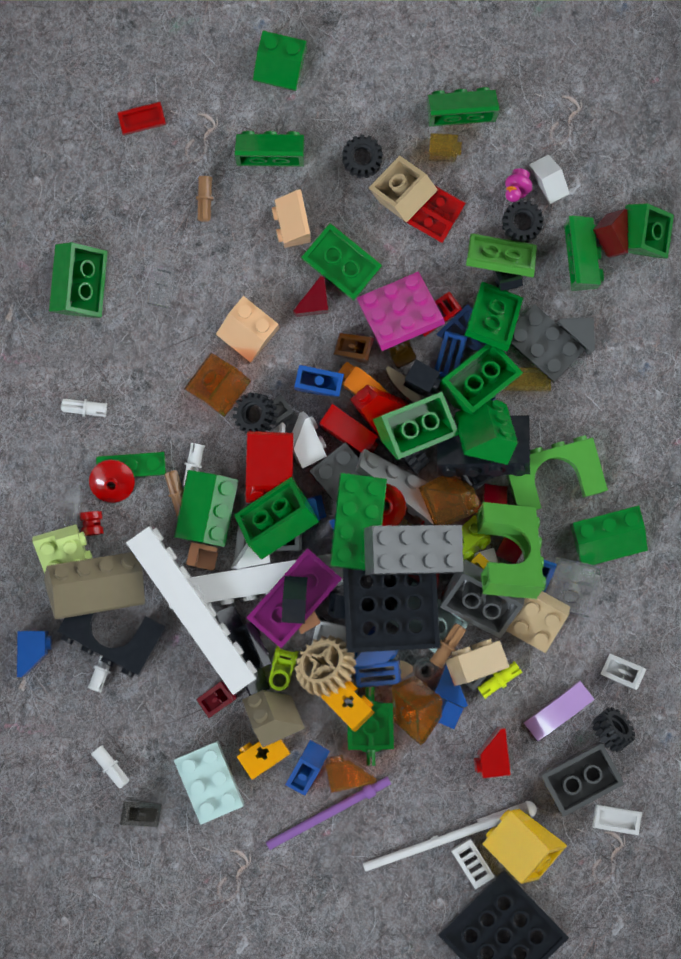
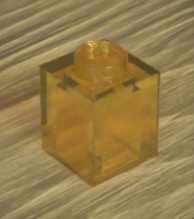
M431 133L429 161L456 162L457 155L461 156L462 142H458V135Z

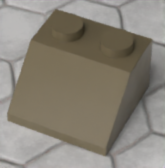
M262 690L242 699L252 728L262 748L305 729L291 695Z

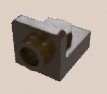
M410 339L387 349L397 369L417 359L411 347Z

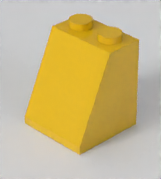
M521 809L507 810L500 817V824L490 829L486 834L487 839L483 843L489 852L521 884L540 879L567 847L563 841Z

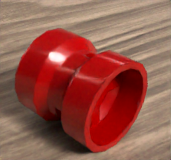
M102 511L79 513L80 520L83 523L81 532H84L85 536L104 534L103 526H101Z

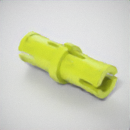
M513 661L508 668L493 673V677L478 686L477 689L487 699L488 696L501 687L504 689L508 682L523 672L519 669L517 663Z

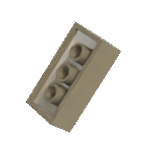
M133 552L46 567L44 582L55 620L145 604L143 571L140 562Z

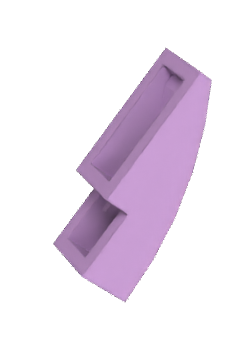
M577 681L527 719L524 724L536 740L539 741L595 699L581 681Z

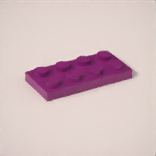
M308 548L247 616L251 623L280 648L287 643L302 625L300 623L282 622L284 577H308L305 621L342 580L338 574Z

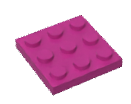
M419 271L357 297L358 304L382 351L445 324L444 318Z

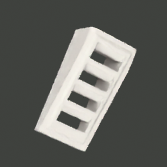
M470 837L451 849V852L475 890L495 877ZM471 847L473 851L461 858L459 854ZM476 855V860L465 865L464 862ZM479 863L482 864V867L470 873L469 869ZM484 870L487 872L485 876L477 881L473 878Z

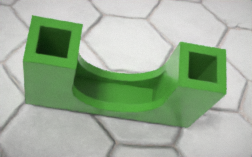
M586 435L574 438V443L565 445V442L562 441L552 444V449L543 451V448L539 447L530 450V474L523 476L506 475L514 505L535 507L536 510L541 509L535 486V474L543 462L552 459L565 461L572 466L576 472L583 498L608 491L594 439H587Z
M483 502L476 514L478 534L507 537L520 547L524 557V562L519 564L488 562L481 573L483 594L537 599L546 587V578L543 577L542 573L544 558L540 553L542 538L538 533L540 519L537 517L536 508Z

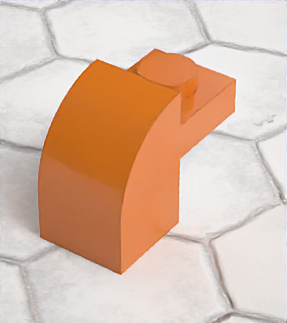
M347 361L338 372L344 374L342 387L353 395L357 394L366 385L387 392L370 375Z

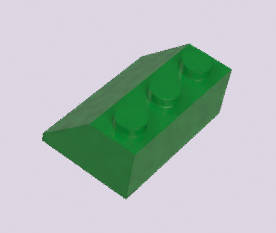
M489 87L477 88L476 91L467 92V89L454 90V93H445V91L439 90L433 91L427 97L429 127L496 122L498 117L499 103L496 90H490Z
M242 131L241 134H236L237 166L304 167V135H300L296 131L286 132V135L277 134L275 131H265L264 134Z
M572 215L567 218L564 224L571 291L598 289L601 282H604L603 269H599L598 260H601V248L596 245L597 236L593 231L598 224H594V219L591 217Z
M73 242L55 244L49 312L70 316L102 318L108 251Z
M487 344L444 377L438 390L443 393L452 406L473 414L519 378L523 372L503 350Z
M442 392L373 419L381 441L397 460L459 435Z
M490 400L473 414L463 410L456 412L455 420L464 455L508 465L518 441L507 404L499 400Z
M187 470L174 537L225 547L238 479Z
M292 477L235 514L247 545L261 560L319 522L312 506Z
M639 505L570 524L581 568L648 551L646 529Z

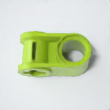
M278 645L276 646L269 677V683L273 689L283 691L289 686L299 651L295 650L292 652L281 649ZM280 656L290 658L291 660L280 658ZM277 674H282L286 677V683L282 687H277L273 683V678Z

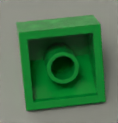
M263 30L256 56L253 81L296 91L307 51V41Z
M648 203L625 205V209L628 210V252L635 255L668 259L674 214Z

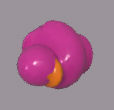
M521 168L514 169L512 174L507 177L505 181L507 190L505 196L508 201L516 202L532 191L533 184L529 179L530 173L527 170Z

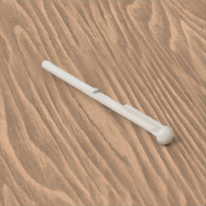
M525 801L522 804L476 819L478 823L439 837L438 835L433 836L427 841L364 862L363 867L365 872L497 826L501 822L500 817L507 810L521 809L533 818L536 815L537 807L533 802Z

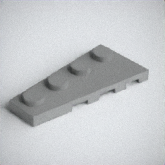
M364 449L360 453L356 471L362 476L387 479V484L397 487L404 495L406 507L408 508L407 512L414 517L417 515L425 521L424 525H434L443 490Z

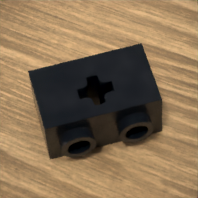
M416 359L405 378V386L426 398L430 397L431 394L435 395L438 392L442 381L440 379V372Z

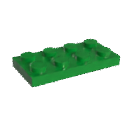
M346 473L340 474L330 566L365 570L364 528L382 526L387 479Z

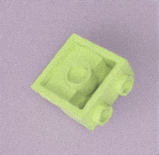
M77 524L32 537L44 573L49 565L93 558L91 551H86L85 545H87L84 532H79Z

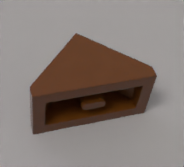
M340 333L334 355L367 364L374 338Z

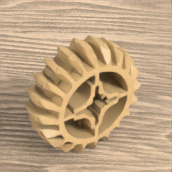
M331 635L328 638L321 636L320 641L313 639L312 645L306 644L307 649L300 651L302 657L296 659L298 664L295 667L296 677L300 685L310 694H316L319 697H322L323 694L330 697L332 691L338 694V688H345L344 683L352 681L349 675L355 673L353 667L357 665L354 659V652L347 653L346 643L341 638H335Z

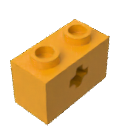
M346 681L344 683L345 688H338V694L332 691L330 697L323 694L321 698L356 732L375 712L371 709L373 704L365 695L360 698L355 693L358 688L351 681ZM347 698L349 700L353 699L352 703L354 706L352 708L346 706L345 700Z
M282 739L262 748L269 750L266 754L267 758L263 756L258 758L256 755L259 752L258 748H262L259 741L254 745L249 742L238 749L240 754L237 755V758L252 780L291 754Z

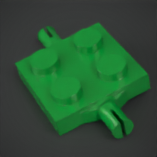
M365 687V696L373 704L371 709L375 713L356 732L347 725L348 750L366 752V766H370V757H372V766H376L375 752L384 749H394L393 703L375 701V687H371V696H369V687ZM347 703V706H349L350 708H352V707L354 706V704H353V703Z

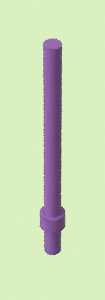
M388 776L372 785L369 783L363 786L361 791L266 841L269 850L363 799H370L376 796V792L391 785Z

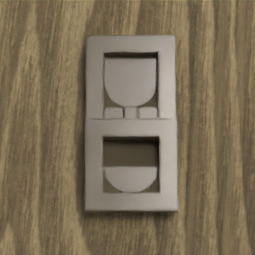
M390 366L386 368L385 373L389 381L403 398L411 404L422 400L420 395L404 386L406 376Z

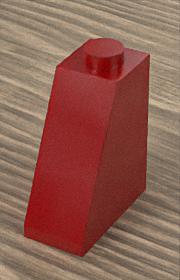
M366 385L350 399L379 438L380 436L373 419L410 405L408 401L370 385Z
M334 404L330 406L320 421L321 429L342 443L346 442L350 448L359 454L364 449L374 453L379 445L376 442L378 439L377 435Z

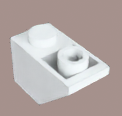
M304 411L299 413L292 431L294 433L293 455L302 469L327 457L324 451L327 446L322 436H318L315 431L318 428L313 416L309 417Z

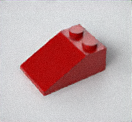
M247 431L246 503H253L290 477L293 478L294 433Z

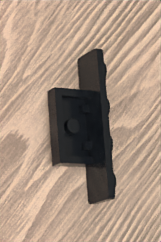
M234 605L216 612L217 615L215 617L218 623L221 624L223 622L231 634L228 637L232 643L237 641L244 651L241 654L246 662L250 660L257 670L255 673L256 679L245 686L249 696L262 690H269L270 686L262 667L271 664V661L269 659V652L261 641L259 629L251 622L243 625Z

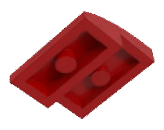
M435 185L437 191L407 223L443 243L466 202Z

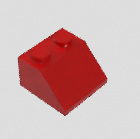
M502 726L494 730L478 750V758H474L475 772L479 773L482 778L511 775L506 728Z

